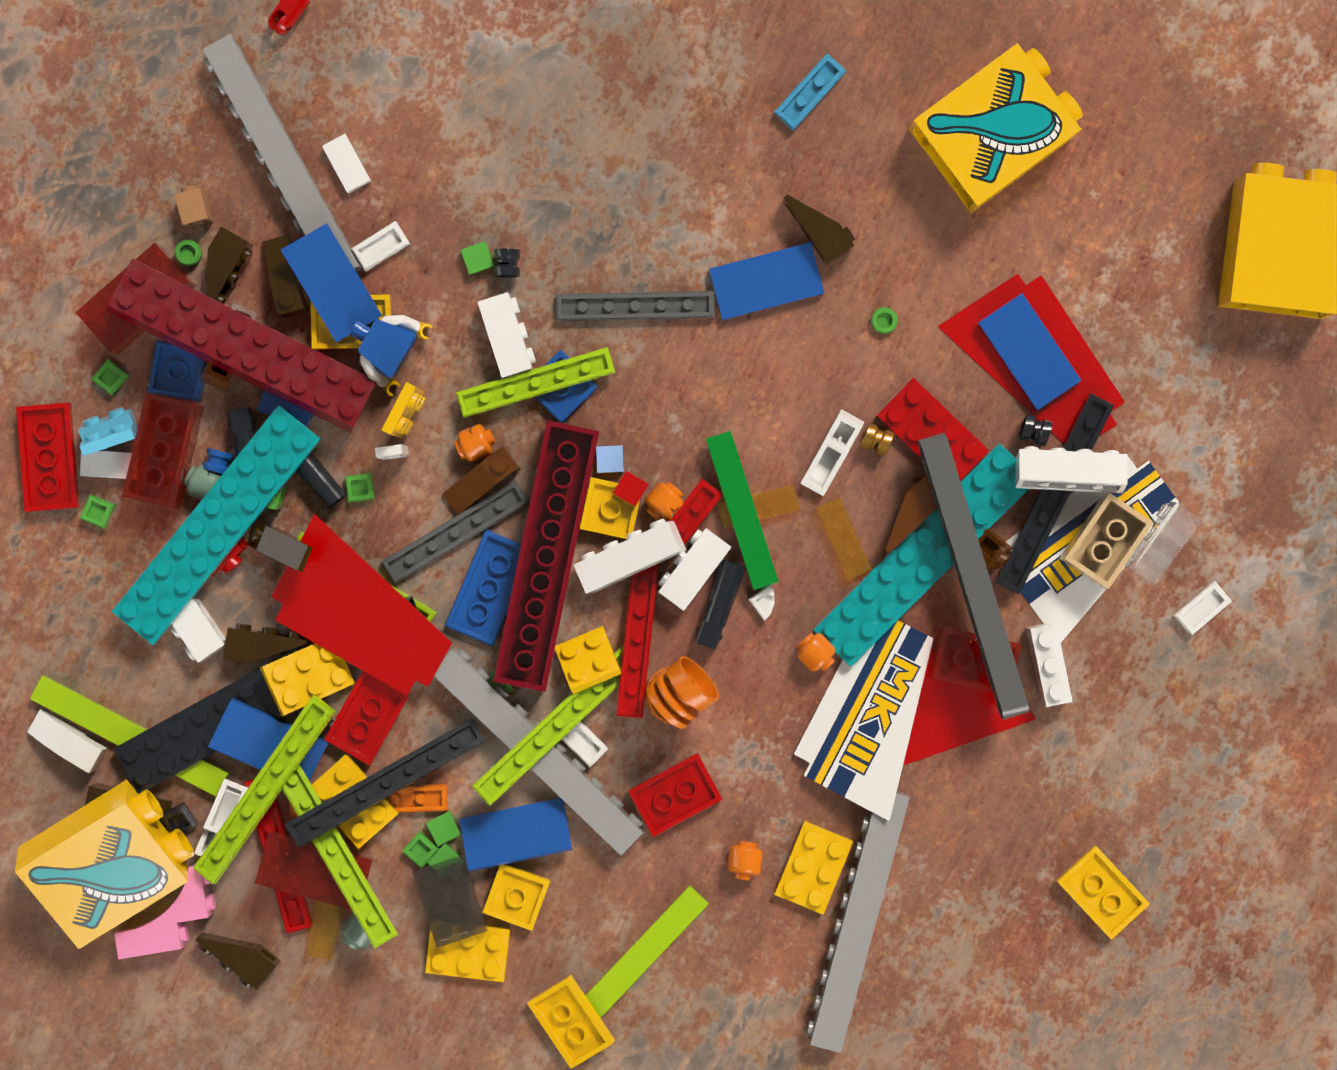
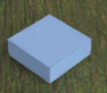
M623 445L596 447L597 473L624 472Z

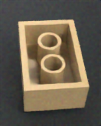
M1103 493L1059 559L1101 588L1109 589L1154 523L1111 493Z

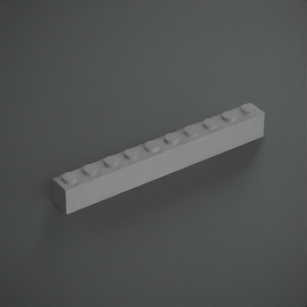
M229 34L205 47L203 51L206 57L203 61L210 73L215 71L219 78L216 85L223 96H229L232 102L228 105L236 119L241 118L245 126L241 128L242 132L249 142L254 141L257 147L254 153L261 165L266 163L270 170L267 176L274 188H280L283 194L280 200L287 211L292 210L296 219L292 221L299 234L304 233L307 235L328 223L356 272L361 270L360 263L351 250L349 243L235 38Z
M455 648L451 649L444 657L434 677L511 750L539 722L536 721L533 724L527 718L529 715L527 710L519 703L514 705L508 700L509 693L500 685L495 688L488 681L491 676L481 667L476 669L470 663L472 658L463 649L460 648L458 651ZM558 742L530 769L613 849L622 855L643 834L644 829L641 827L643 822L634 813L628 815L622 809L624 804L615 795L609 797L603 791L605 788L603 783L595 776L590 778L585 774V766L576 758L571 760L565 754L567 749Z
M896 792L889 821L871 811L869 817L864 816L860 830V832L864 833L862 843L857 842L854 851V858H857L855 868H850L847 877V883L850 884L848 894L843 893L840 908L844 909L841 919H836L833 934L837 935L834 945H829L826 959L830 960L827 970L823 969L819 985L823 986L821 995H816L813 1004V1010L816 1011L814 1021L809 1020L806 1030V1036H809V1042L812 1046L838 1053L842 1051L910 798L906 793Z

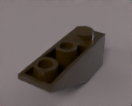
M222 226L208 248L206 296L224 304L227 299L225 296L229 287H234L240 277L238 271L242 264L246 265L253 255L251 249L254 245Z
M236 623V627H229L227 629L223 659L252 663L308 644L310 640L303 638L302 635L295 631H288V635L277 634L278 629L262 627V631L251 630L252 625Z
M202 933L195 939L199 943L198 947L205 954L214 955L220 960L219 964L228 972L233 971L240 977V982L249 989L253 987L257 990L281 962L280 959L261 944L208 933Z

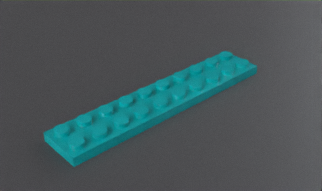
M278 405L111 612L150 644L155 645L322 439L281 405Z
M1000 443L961 481L977 538L979 539L984 534V530L986 528L989 529L1028 490L1016 488V458ZM937 509L893 549L813 629L816 633H821L835 647V652L850 667L954 565Z

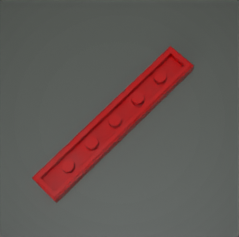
M659 563L631 576L616 716L643 719Z
M254 779L245 781L244 786L249 788ZM276 797L256 828L285 931L288 934L313 926Z

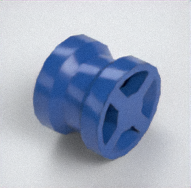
M207 448L208 458L203 463V468L223 474L227 470L228 463L232 460L233 454Z

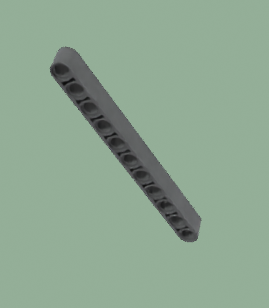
M945 433L918 440L920 455L1000 717L1004 720L1028 713L1027 698L948 439Z

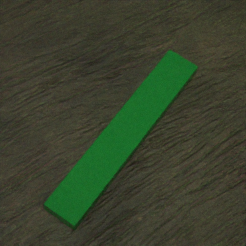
M728 431L706 438L753 590L778 583L777 574L732 433Z

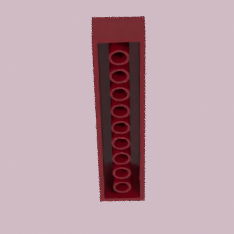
M133 258L107 305L108 313L349 433L354 428L376 381L371 380L368 376Z
M549 420L546 422L493 682L546 692L599 431Z

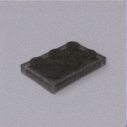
M464 855L413 871L436 948L488 931Z

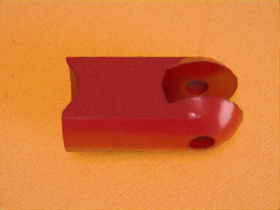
M280 0L268 18L269 28L276 30L279 35L287 34L310 4V1Z

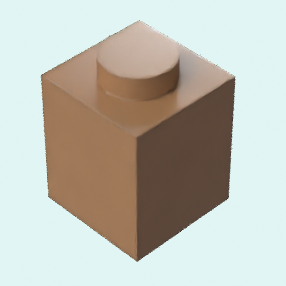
M192 185L181 188V193L174 194L183 226L192 228L213 222L206 192L203 189Z

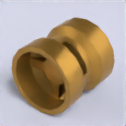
M869 423L859 447L866 450L873 449L876 454L884 457L894 433L888 430H879L877 425Z

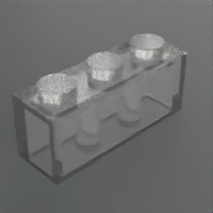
M1169 502L1161 506L1156 514L1157 520L1125 565L1127 569L1150 585H1156L1202 522L1177 502Z

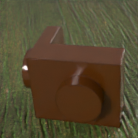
M986 528L983 532L984 534L978 539L984 561L987 563L986 567L989 570L1001 569L1009 561L1010 556L1008 554L1013 548L992 529Z

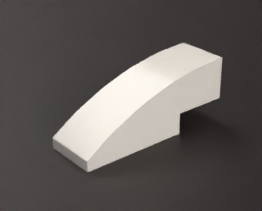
M841 409L800 484L824 496L863 427L864 421Z
M43 709L39 710L28 730L30 735L47 748L88 773L95 771L107 749L88 738L86 733Z
M224 779L203 827L204 831L194 854L201 856L247 791V787Z

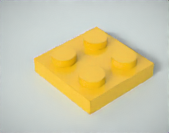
M591 477L580 529L627 539L626 535L634 531L640 500L635 507L613 494L618 483Z
M603 626L555 646L568 685L573 694L622 674Z
M509 864L500 865L483 913L532 931L551 880Z

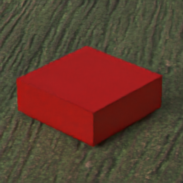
M625 471L613 494L636 507L649 484L630 472Z

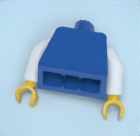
M390 315L383 317L381 320L376 319L371 328L357 321L350 335L362 341L358 352L361 354L360 363L368 378L376 381V384L382 387L389 396H394L389 391V388L393 384H396L399 388L401 387L394 379L417 337L429 338L423 335V328L428 327L432 329V325L419 322L405 315Z

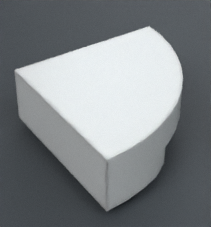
M771 585L764 587L749 598V601L763 620L769 617L775 603V595Z

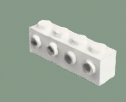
M1029 446L1019 449L1016 456V488L1123 493L1127 486V454H1119L1115 450L1094 453L1089 449H1080L1074 452L1066 451L1064 448L1039 450L1038 447Z
M664 519L658 520L650 524V530L643 533L641 530L634 531L626 535L628 540L618 543L616 540L604 545V551L596 555L592 551L579 557L581 561L574 564V567L585 593H595L687 551L674 521L665 522Z

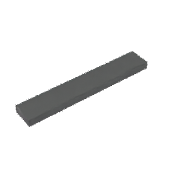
M714 291L556 294L557 321L715 318Z
M517 480L384 559L381 563L393 583L396 584L530 502Z

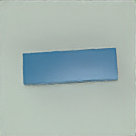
M826 54L774 111V114L794 131L841 79L846 70L829 54Z

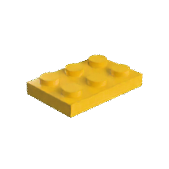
M390 294L371 295L382 314L378 320L392 315ZM311 301L312 349H359L362 341L351 335L336 342ZM372 321L371 323L367 324L366 326H368L369 328H371V326H372V324L374 323V321Z
M406 382L382 431L402 438L403 434L408 435L414 424V421L411 420L415 411L420 412L426 401V398L423 397L425 391Z
M316 643L260 668L281 716L306 706L313 695L322 699L355 684L345 660Z
M346 754L312 784V787L323 803L367 778V776L350 756ZM386 798L338 827L359 849L398 815L399 812Z
M804 820L774 894L824 915L853 840Z
M1095 844L1056 879L1111 940L1150 905Z
M432 919L425 973L504 982L511 928Z
M572 975L567 976L527 1002L571 1069L612 1045L615 1041Z

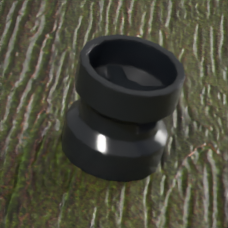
M511 248L494 249V258L496 259L494 277H520V268L517 266L520 259V250Z
M1026 414L1019 432V440L1026 442L1032 440L1035 441L1036 445L1045 447L1051 433L1052 422L1047 420L1038 421L1034 416Z

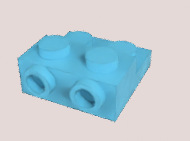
M120 407L108 412L109 416L99 419L98 416H93L85 419L83 425L78 430L82 439L79 447L83 456L135 439L139 427L132 409L124 411V408Z

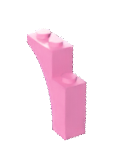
M196 863L189 867L188 882L184 884L180 895L166 912L147 923L121 928L114 933L118 959L182 949L187 944L186 941L189 940V930L183 922L208 918L213 914V910L216 909L214 894H210L209 884L211 883L193 869Z

